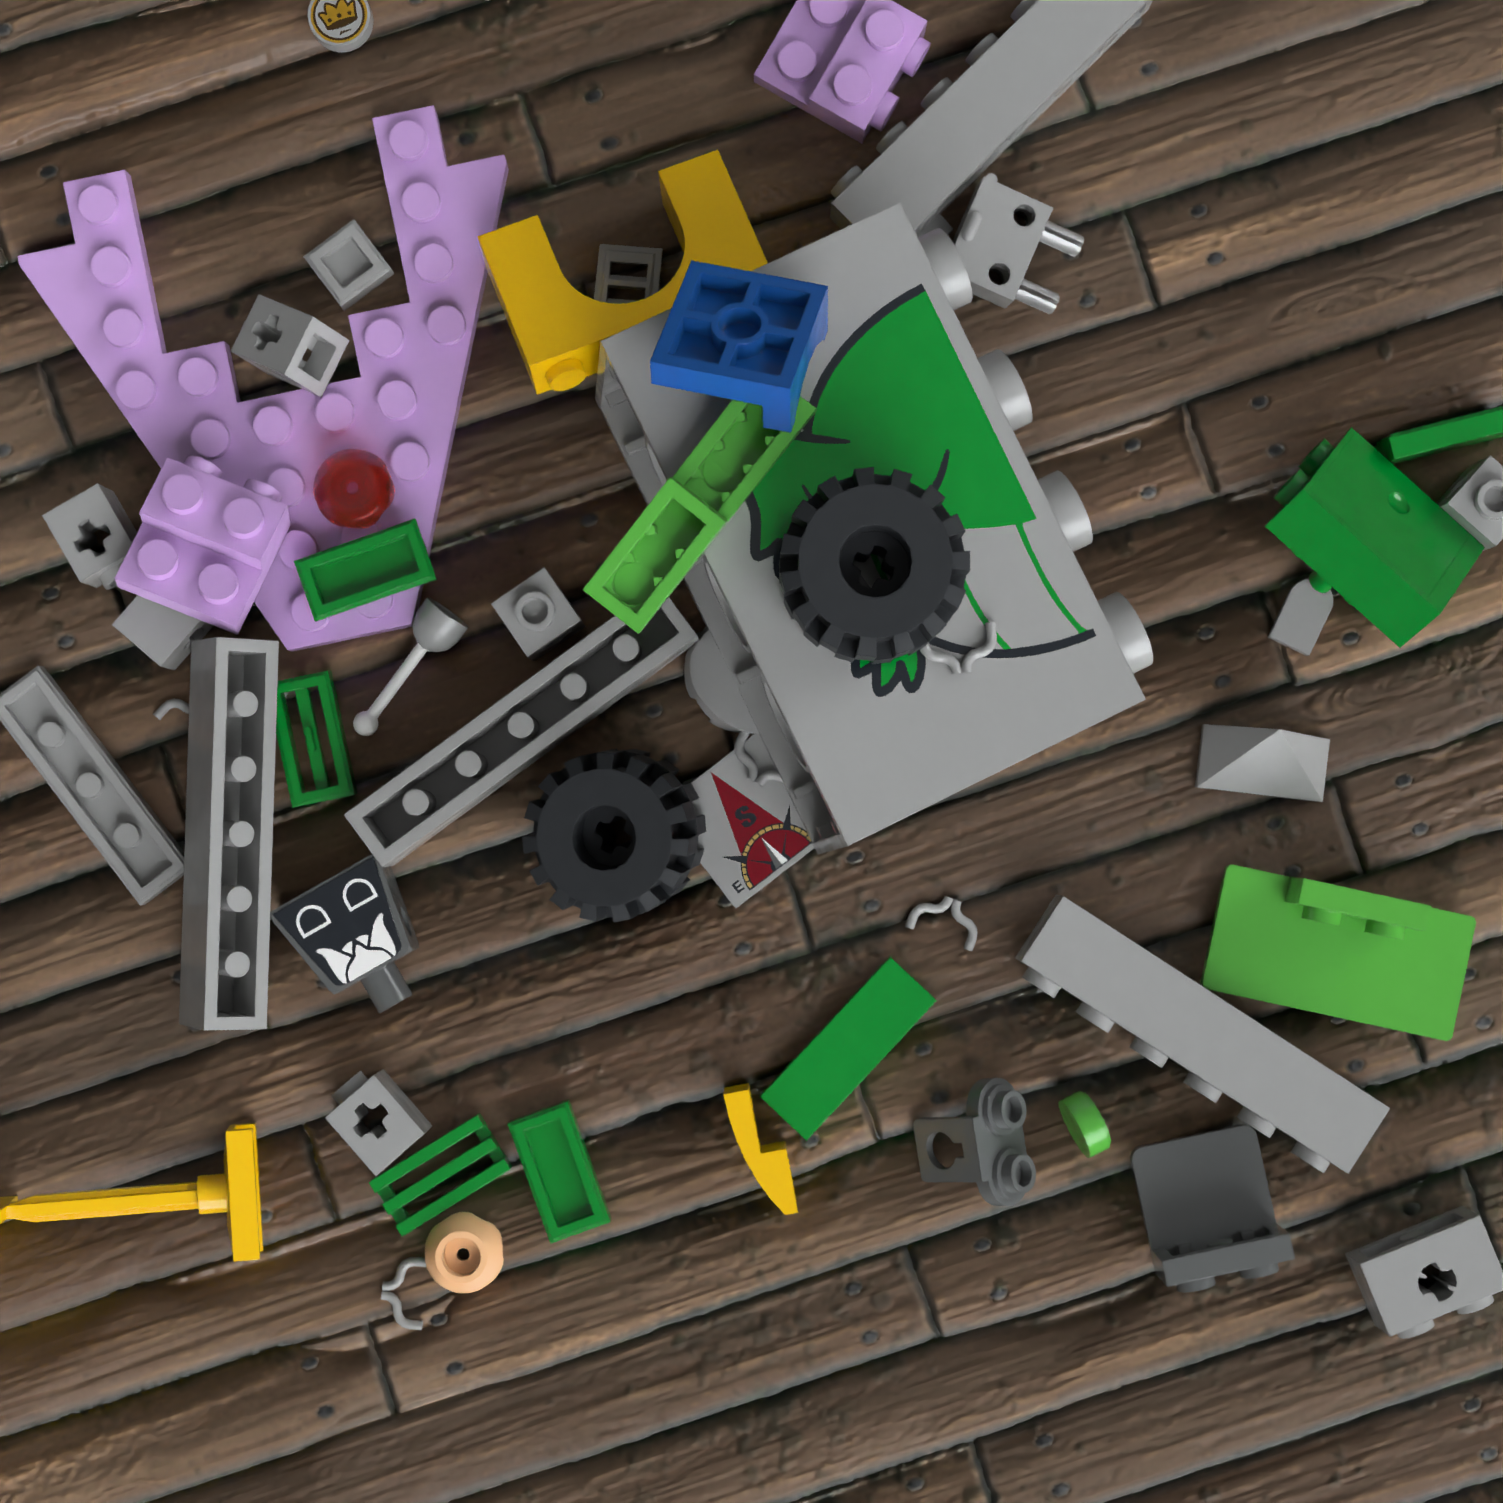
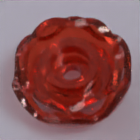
M345 449L332 454L321 464L315 475L313 493L320 512L328 521L341 527L363 529L376 524L384 511L391 505L395 495V487L387 466L381 458L365 450ZM352 482L358 484V491L354 494H350L347 491L348 485Z

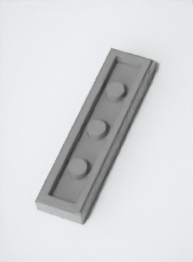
M36 666L0 694V721L139 905H146L184 876L183 849L44 666Z

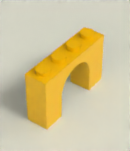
M718 150L658 171L662 203L684 255L681 265L671 281L661 290L645 299L622 304L605 303L589 298L577 291L562 274L538 215L477 236L486 269L537 395L549 390L565 391L576 387L587 376L598 372L600 341L671 309L691 260L746 271H753L768 264Z

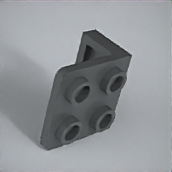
M1237 1124L1141 1145L1134 1148L1131 1152L1130 1161L1155 1274L1167 1287L1176 1285L1178 1292L1200 1291L1216 1284L1215 1276L1239 1271L1241 1278L1264 1277L1278 1272L1279 1262L1295 1259L1290 1233L1276 1223L1257 1134L1252 1127L1246 1124Z

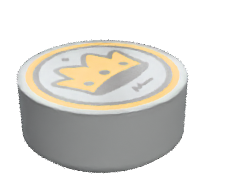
M311 0L308 7V23L314 36L322 46L331 51L340 53L354 51L361 47L372 33L374 18L367 0Z

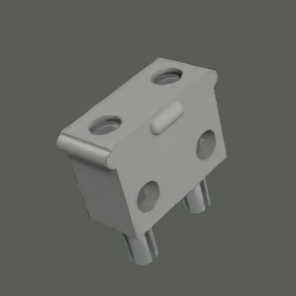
M989 173L975 187L952 241L967 270L972 294L1004 309L1016 299L1047 314H1052L1057 308L1055 304L1059 303V294L1024 279L1025 273L1039 241L1075 257L1081 251L1084 237L1048 221L1053 207L998 183L997 176ZM1013 214L1021 215L1026 221V226L1017 224ZM989 271L999 274L1002 280L1001 285L995 284L990 280Z

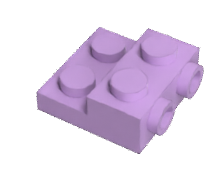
M797 0L755 71L754 82L856 141L863 143L871 127L882 131L893 114L900 97L893 94L892 91L903 72L913 77L922 64L931 45L929 41L923 39L927 20L892 0Z
M190 455L186 457L184 463H180L167 457L139 512L142 524L115 576L116 584L120 589L238 635L291 525L288 506L280 502L282 495L275 488L264 482L248 479L244 487L221 479L222 471L206 459Z

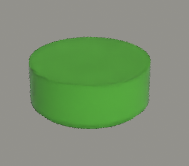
M1077 1091L1058 1102L1061 1115L1073 1140L1087 1158H1091L1110 1148L1111 1137L1104 1119L1092 1099L1085 1092Z

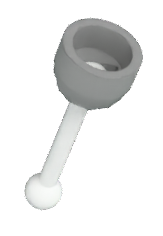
M426 598L417 610L412 622L413 634L417 641L416 646L367 711L359 712L355 716L353 727L359 735L370 736L376 732L378 728L377 718L427 651L441 652L450 649L469 628L457 615L432 598Z

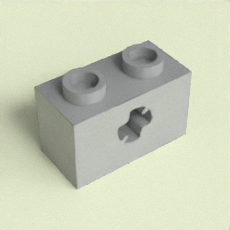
M1464 1206L1345 1253L1374 1325L1389 1337L1397 1334L1398 1338L1405 1339L1423 1334L1435 1326L1433 1319L1454 1310L1458 1314H1469L1482 1310L1494 1302L1493 1294L1503 1291V1270L1479 1214ZM1431 1264L1439 1269V1276L1431 1275L1436 1282L1427 1289L1418 1283V1278H1427L1421 1271L1424 1267Z

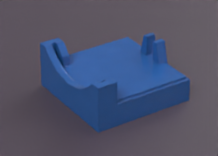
M691 260L650 359L651 383L762 405L763 428L791 433L795 423L802 384L810 359L816 346L822 340H825L828 332V286Z

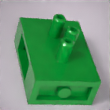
M1351 427L1334 445L1323 438L1298 465L1300 469L1274 495L1273 498L1281 506L1265 527L1292 550V553L1297 558L1302 559L1314 570L1309 575V581L1313 589L1320 593H1327L1334 588L1343 596L1348 604L1354 606L1401 648L1441 614L1485 547Z

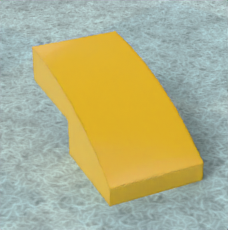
M749 1083L725 1087L723 1092L724 1100L736 1141L757 1182L785 1215L798 1213L786 1142L760 1145Z

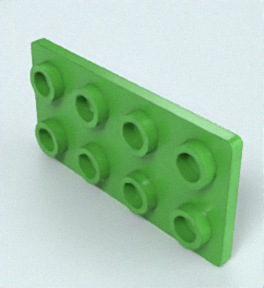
M1229 864L1224 868L1201 977V986L1217 992L1449 1041L1454 1032L1476 920L1473 916L1432 908L1426 904L1306 878L1289 877Z

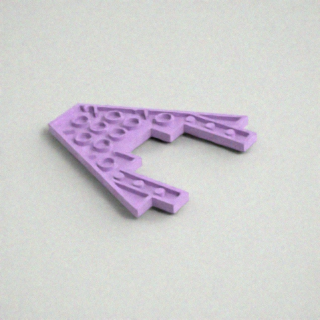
M434 105L372 118L410 302L348 315L361 377L328 383L322 397L300 389L241 402L230 346L225 341L167 353L132 179L126 170L63 182L75 244L18 256L19 265L160 468H162L167 457L184 463L187 456H198L216 465L222 471L221 479L241 487H244L248 479L258 480L272 486L282 495L280 502L288 506L291 525L254 603L286 649L291 652L412 627V622L419 609L424 584L315 622L294 561L414 518L418 523L428 555L430 556L488 273L477 236L497 229L509 171L505 155L448 166L438 115Z

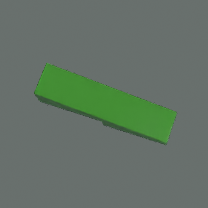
M800 395L795 423L791 433L763 428L762 405L732 400L674 476L669 477L583 588V591L635 632L641 633L818 409Z

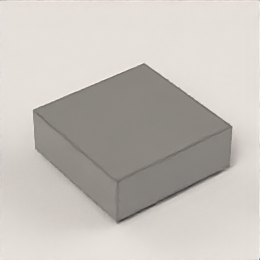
M354 219L303 256L344 311L394 275L390 266Z

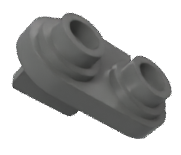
M984 1078L977 1081L968 1094L966 1117H923L914 1121L913 1126L921 1178L924 1182H977L981 1196L987 1203L993 1206H1013L1019 1203L1025 1193L1033 1188L1036 1179V1169L1033 1160L1026 1152L1022 1126L1026 1118V1103L1023 1096L1018 1091H1015L1013 1086L1005 1079ZM938 1132L945 1133L953 1143H962L964 1156L956 1157L951 1167L943 1166L935 1157L933 1140Z

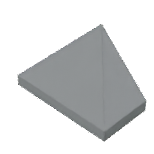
M1203 724L1195 787L1323 802L1330 739L1281 729Z

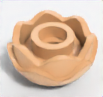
M458 1212L450 1215L435 1225L426 1239L425 1263L427 1270L436 1283L455 1293L478 1291L491 1283L502 1269L504 1258L501 1233L494 1224L477 1217L473 1213ZM461 1248L467 1249L469 1251V1258L461 1259L458 1256V1250Z

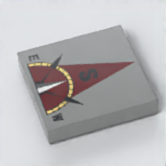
M754 734L747 739L744 744V751L757 764V777L764 771L776 770L760 735ZM734 749L691 782L699 796L698 799L692 801L696 816L705 815L706 832L698 836L697 847L704 848L700 863L732 905L738 908L815 847L783 782L770 779L761 787L746 779L749 772L748 767L737 758Z

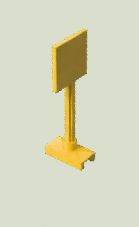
M256 1123L233 1124L226 1130L223 1174L198 1175L196 1182L37 1194L18 1200V1196L0 1197V1224L6 1219L45 1222L199 1209L200 1214L226 1212L233 1262L259 1260L260 1252L264 1248Z

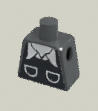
M373 854L270 912V918L334 995L361 981L379 1014L413 995L395 961L419 948V943L392 867H381Z

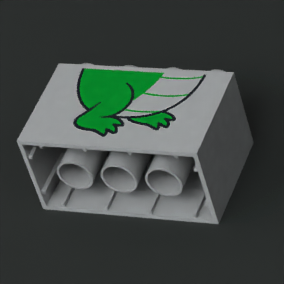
M900 202L751 271L828 286V332L825 340H822L815 348L800 393L818 411L683 579L740 691L759 735L817 854L847 847L1146 700L1134 673L1153 663V652L1148 635L1132 605L1119 592H1114L1097 601L1073 553L1091 544L1093 541L1090 520L1077 491L1068 478L1058 470L1037 479L1020 446L1014 431L1030 424L1033 414L1027 391L1016 368L1007 355L999 349L977 358L954 310L971 303L973 298L970 279L958 250L949 236L940 228L917 237ZM671 309L600 341L595 400L647 506L669 477L674 476L732 401L731 399L651 383L650 359ZM874 467V474L888 476L892 475L893 469L913 474L910 480L911 483L924 490L931 484L945 497L942 502L943 507L950 516L958 514L965 529V533L961 538L964 551H970V572L966 575L964 584L966 592L958 610L953 614L944 629L929 642V646L936 652H947L953 655L961 667L965 654L985 644L987 638L985 623L995 622L997 633L996 645L990 654L973 661L970 673L951 674L948 664L933 662L925 658L920 650L910 656L906 654L894 658L888 663L871 664V661L857 659L849 662L834 657L836 653L822 645L816 647L803 635L804 630L795 618L791 620L784 604L783 590L781 584H779V560L784 533L786 534L790 526L793 513L803 499L808 501L817 493L818 485L833 476H836L838 481L851 477L854 469ZM871 554L866 562L854 560L852 565L861 570L859 583L872 588L878 578L889 581L890 575L881 569L884 559L878 555ZM726 619L739 642L748 652L740 659H738L731 648Z

